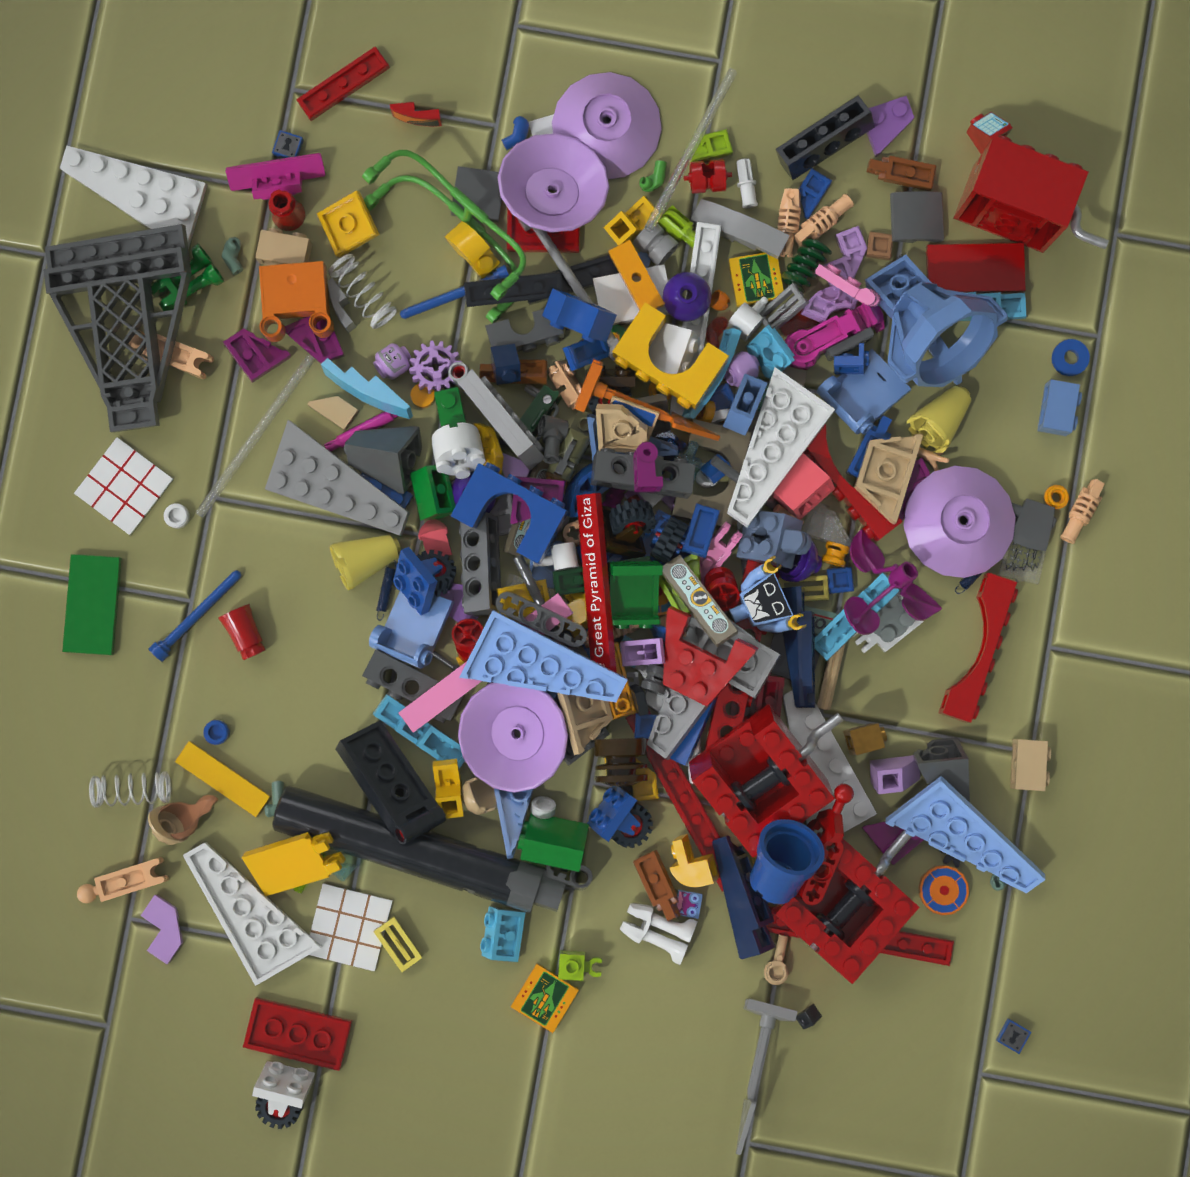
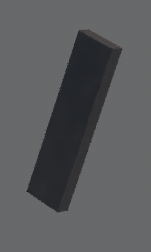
M610 255L570 266L584 289L594 286L593 278L619 273ZM561 273L563 292L573 293V289ZM549 298L528 300V304H536Z
M561 271L519 276V280L510 287L499 301L490 293L497 284L506 278L464 282L467 307L549 298L553 288L563 291Z

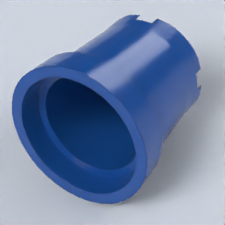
M782 819L767 824L760 834L757 844V857L750 873V884L755 892L758 890L763 895L762 898L770 903L785 904L798 894L805 881L810 879L823 863L825 853L820 838L809 827L794 820Z

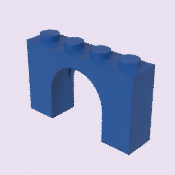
M489 462L485 466L478 463L451 517L476 529L487 507L495 498L504 494L518 495L528 505L531 521L516 552L537 564H541L569 511L564 509L566 504L552 497L551 501L543 498V491L533 486H530L529 489L521 486L522 480L511 474H508L506 478L498 473L500 468Z

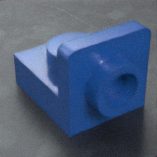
M859 343V356L849 353L834 356L835 374H864V366H869V351L864 350V343Z

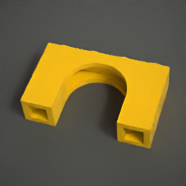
M645 302L612 351L615 358L614 362L624 369L629 367L636 372L635 376L646 383L649 380L656 384V389L662 394L668 396L670 393L677 398L676 402L686 409L691 407L696 410L727 364L729 355L712 344L707 343L688 370L678 374H668L660 371L650 360L649 348L665 324L666 315Z

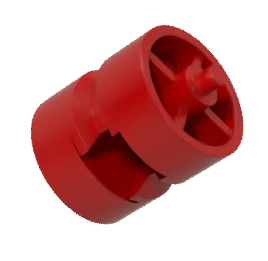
M724 159L710 160L708 164H705L704 161H693L689 163L688 176H683V179L690 183L692 194L705 193L707 189H710L712 192L726 191V180H728V177H732V172L727 173Z
M716 567L707 572L704 577V587L722 611L734 608L739 602L740 593L733 572L725 567Z
M475 619L461 620L452 629V639L458 656L463 662L468 661L483 631L482 624Z

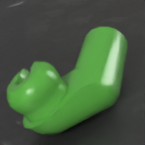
M655 161L654 173L640 179L639 186L644 192H652L664 184L667 162Z

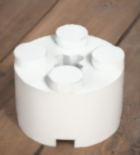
M463 422L457 423L458 427L453 428L445 425L436 430L432 435V448L436 469L439 473L455 475L458 479L467 478L470 476V472L475 471L478 463L483 465L486 462L479 430L476 426Z

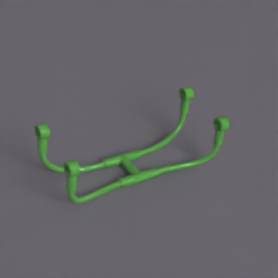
M396 150L387 156H383L373 167H369L363 173L362 178L368 184H372L377 180L379 174L391 164V160L396 157L407 156L419 162L451 192L450 195L464 207V210L430 183L410 175L395 177L386 184L383 183L372 194L367 195L364 198V202L368 210L374 209L378 201L390 191L393 185L404 181L419 184L448 205L449 210L461 221L471 226L509 265L512 273L501 283L497 284L490 293L497 301L502 299L510 287L519 280V276L526 266V256L519 244L493 223L489 216L457 187H453L424 158L409 150ZM473 215L515 249L520 258L518 268L505 250L473 218ZM514 302L498 304L487 313L486 318L491 323L497 322L505 310Z

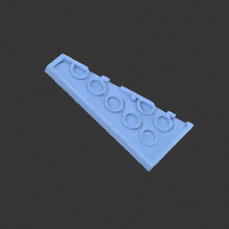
M495 610L492 611L459 677L610 702L618 701L628 681L627 678Z
M942 776L886 817V824L892 827L895 825L906 830V834L912 837L916 835L928 841L930 846L962 862L966 860L976 865V869L982 872L988 871L998 876L1000 881L1020 891L1028 893L1045 881V874Z

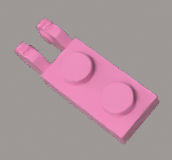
M830 263L828 266L819 264L815 270L817 275L861 303H864V305L876 307V305L880 304L881 297L872 289L860 288L862 283L851 276L847 279L840 275L841 270Z
M727 522L723 523L716 534L712 536L706 558L700 557V576L703 586L704 577L707 572L713 568L720 567L742 538L743 534L737 531L732 535L727 545L721 541L731 526Z

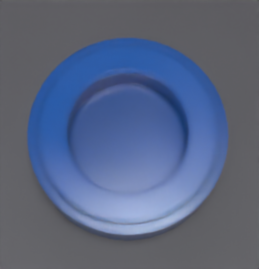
M212 720L206 724L203 733L207 742L219 745L227 741L230 729L224 721Z

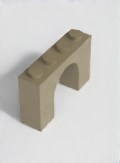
M694 419V423L721 437L717 441L689 433L687 447L719 454L730 463L733 469L740 473L751 441V432H747L744 436L721 425ZM729 478L725 490L712 497L691 494L688 499L675 497L671 516L691 522L697 503L720 510L715 528H720L725 522L735 525L736 520L728 515L727 511L737 483Z

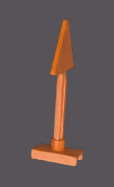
M593 359L576 400V410L584 412L593 395L609 400L612 399V396H616L660 412L658 420L671 422V426L675 429L719 441L720 435L675 412L669 414L665 410L608 388V385L599 382L603 362Z

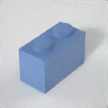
M744 374L722 427L745 436L761 401L767 382Z
M1052 379L1045 384L1037 431L1067 436L1072 433V430L1076 429L1078 416H1075V412L1082 399V392H1079V384Z

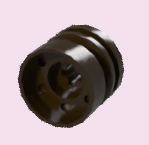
M646 738L594 740L595 756L606 758V763L595 766V770H606L607 775L595 776L596 783H603L609 786H625L648 781L647 774L636 775V769L647 768V764L636 762V757L647 754Z

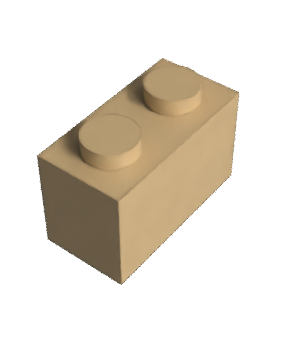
M269 228L268 231L261 230L255 258L259 264L263 265L309 262L312 243L306 235L294 232L292 235L283 234L282 230Z
M1013 739L1011 789L1045 791L1046 786L1050 782L1047 761L1051 759V748L1048 747V741Z

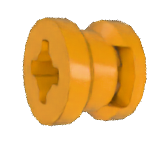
M827 541L825 545L827 550L826 554L822 556V562L845 567V555L849 553L850 548Z

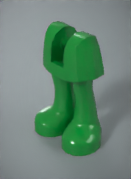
M199 244L193 246L191 250L193 256L190 261L191 273L194 275L202 269L205 270L189 283L186 298L208 285L218 286L225 282L219 270L213 265L212 260ZM181 276L159 279L151 286L154 297H159L167 291L171 292L159 303L163 311L174 310Z

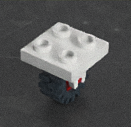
M267 1061L252 1096L258 1097L255 1110L259 1111L257 1114L258 1118L264 1117L262 1122L265 1125L267 1122H270L269 1127L274 1128L275 1124L278 1125V1129H282L284 1124L286 1128L294 1124L303 1109L304 1102L313 1084L315 1073L309 1072L304 1068H294L283 1065L280 1062Z

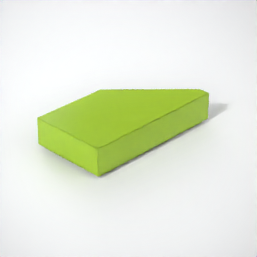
M727 129L703 135L692 156L689 158V163L693 161H708L732 155L733 150Z

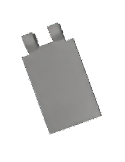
M694 618L691 624L703 630V628ZM739 630L737 635L718 647L715 646L705 631L697 644L683 636V640L726 661L735 640L738 638L758 647L759 649L755 655L749 659L746 665L729 683L755 699L781 656Z

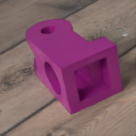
M642 442L633 454L635 492H660L663 487V476L656 477L655 470L658 450L651 442Z

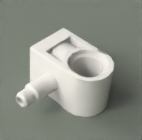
M762 297L752 308L744 302L730 318L728 327L742 331L740 338L746 342L761 325L764 318L760 315V312L765 308L768 299Z
M575 542L550 546L552 555L545 556L541 564L533 561L534 567L553 565L554 571L579 567Z

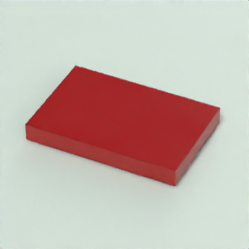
M507 207V234L519 244L524 252H548L534 229L531 228L525 231L517 217L512 215ZM580 227L573 231H546L560 253H579ZM507 242V252H516Z

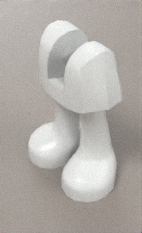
M630 903L627 912L636 918L643 919L642 925L639 927L633 923L623 921L620 930L638 944L644 940L670 953L672 961L680 965L688 944L667 938L649 928L652 925L686 942H690L698 921L694 919H688L684 923L672 920L667 921L666 918L654 913V907Z

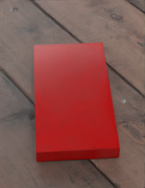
M1024 243L937 244L926 246L927 278L932 283L937 284L938 287L964 293H1024L1026 291Z
M256 997L243 1048L340 1071L353 1020Z

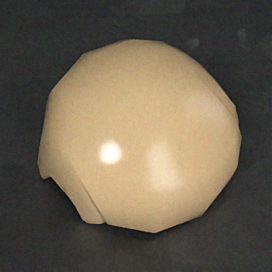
M477 777L471 778L464 783L461 795L462 802L468 811L481 815L496 809L497 803L494 788Z

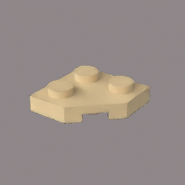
M597 404L596 421L599 451L603 448H609L622 453L635 452L642 442H649L648 426L623 405Z

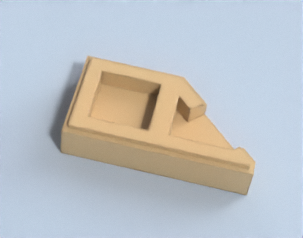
M339 396L309 401L307 404L344 431L359 412L358 409Z

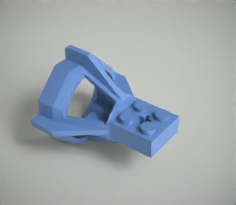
M907 255L865 279L866 288L872 289L880 295L881 301L879 306L892 319L888 365L904 383L913 380L917 386L944 387L953 381L956 385L962 383V375L977 366L998 337L997 327L1008 320L1007 313L992 297L938 287L937 284L932 283ZM972 316L966 331L955 344L948 348L940 335L958 321ZM929 350L933 358L922 361L926 351Z

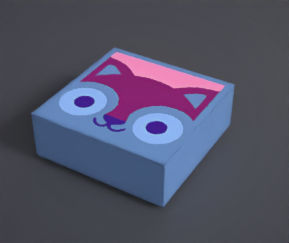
M678 889L677 897L679 902L676 904L681 916L699 919L703 894Z

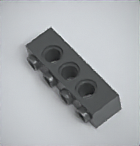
M609 448L597 451L593 457L590 485L634 491V452L618 454L615 453V450ZM657 456L655 460L656 477H662V471H668L672 474L673 480L667 481L663 478V487L660 492L643 493L688 499L693 491L695 464H688L689 461L685 459L667 461L664 460V457ZM620 464L624 468V473H616L613 470V465Z
M485 512L476 529L460 522L459 534L461 536L460 558L462 560L461 582L463 584L462 606L465 614L475 617L491 615L493 610L499 612L496 608V599L498 598L496 589L501 588L498 517Z
M378 650L374 651L362 675L367 678L366 683L376 689L383 686L389 690L388 695L400 701L404 697L410 700L411 703L439 682ZM393 669L397 673V679L394 683L389 684L385 680V673ZM415 680L419 684V691L411 695L407 692L406 687L410 681ZM465 694L436 715L434 719L445 723L446 719L452 721Z

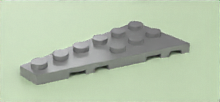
M287 421L265 487L266 490L400 536L403 535L410 512L380 491L370 481L358 474L357 471L323 447L292 421Z
M693 616L688 624L689 629L686 638L697 644L704 631L691 624L694 619ZM731 621V623L735 626L737 630L758 641L756 638L751 636L749 633H747L745 630H743L741 627H739L737 624ZM668 687L664 693L662 707L659 715L656 716L647 742L648 746L667 760L670 759L708 708V706Z

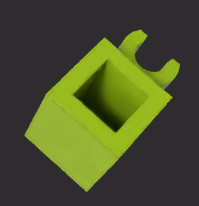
M560 950L558 979L583 981L584 972H588L593 977H600L601 972L594 971L592 965L594 963H602V958L593 957L588 961L585 960V952Z

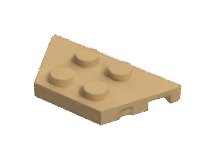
M922 434L903 438L901 436L891 437L887 440L875 439L868 442L854 488L892 524H896L923 438Z
M557 693L574 755L582 754L585 751L584 747L591 740H595L600 734L601 729L606 727L613 719L609 702Z

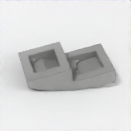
M333 278L328 280L332 305L340 322L349 333L356 328L343 309L350 302Z

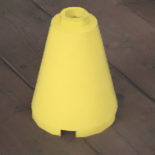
M953 386L915 412L907 420V424L910 423L908 429L912 436L922 434L921 445L928 448L932 446L936 448L934 452L943 453L949 448L971 403L969 391L962 386Z
M390 535L338 542L330 545L333 562L336 569L338 568L341 574V581L347 590L354 589L399 557L398 552L401 551L397 538L392 539Z

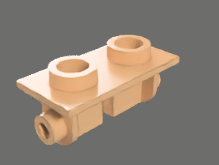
M565 360L556 361V365L547 369L549 372L548 376L556 389H560L565 385L566 389L560 395L567 407H571L574 411L576 410L575 403L583 384L578 382L575 377L576 372L575 370L571 371L568 362Z

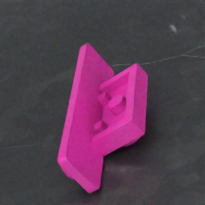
M321 153L227 167L225 170L230 190L252 188L254 200H268L271 197V193L278 189L295 195L302 192V180L325 176Z

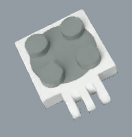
M900 592L877 613L880 618L878 629L872 634L862 635L855 641L857 646L864 640L868 642V644L861 648L863 653L876 643L883 652L888 651L924 622L915 620L905 611L902 606L903 597L900 595Z

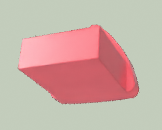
M436 519L427 520L418 534L419 540L423 541L427 554H429L430 550H434V554H438V551H441L443 557L446 554L448 556L452 555L446 525Z

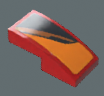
M414 102L390 104L393 117L403 122L419 126H442L439 109L416 111Z

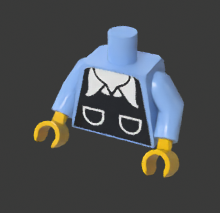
M776 556L770 557L764 564L749 572L741 584L739 596L742 604L729 609L735 623L748 618L752 626H757L760 631L780 633L792 629L799 630L806 627V624L800 626L797 623V618L804 615L796 614L793 616L776 578L775 572L782 567L780 565L775 568L771 565V561Z

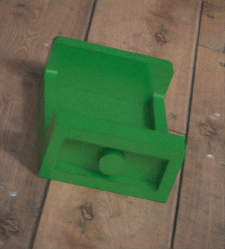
M609 561L608 578L612 624L615 628L627 629L629 625H639L640 628H653L654 625L661 624V619L658 617L659 575H662L663 565L658 561Z

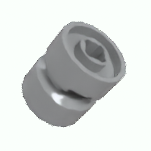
M653 220L638 234L633 244L642 253L649 252L648 257L658 266L669 259L679 246V243L669 234L664 236V229Z

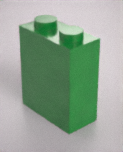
M531 813L529 821H524L517 849L522 850L520 860L579 872L589 824L558 817L540 819Z

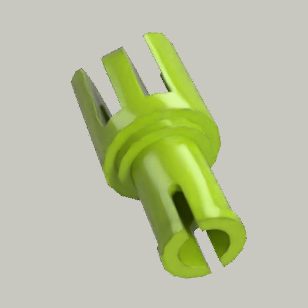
M671 205L657 223L677 242L684 240L693 248L696 233L692 226L694 223Z

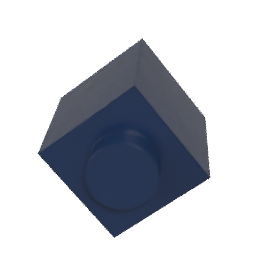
M515 343L490 347L491 365L496 384L520 382V361Z

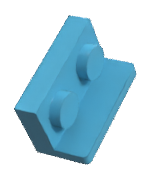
M489 906L484 918L485 934L480 944L482 956L490 960L518 962L526 912Z

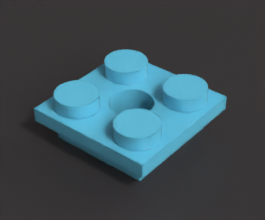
M767 325L746 346L748 353L758 359L763 375L770 380L775 367L783 372L795 361L793 358L795 355L777 330L775 328L772 329L770 325Z

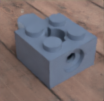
M759 511L748 527L743 525V535L739 542L736 557L746 561L752 560L765 563L770 557L776 556L771 561V565L777 567L782 565L781 568L792 569L795 554L803 555L809 551L811 537L806 532L801 531L802 520L784 513Z

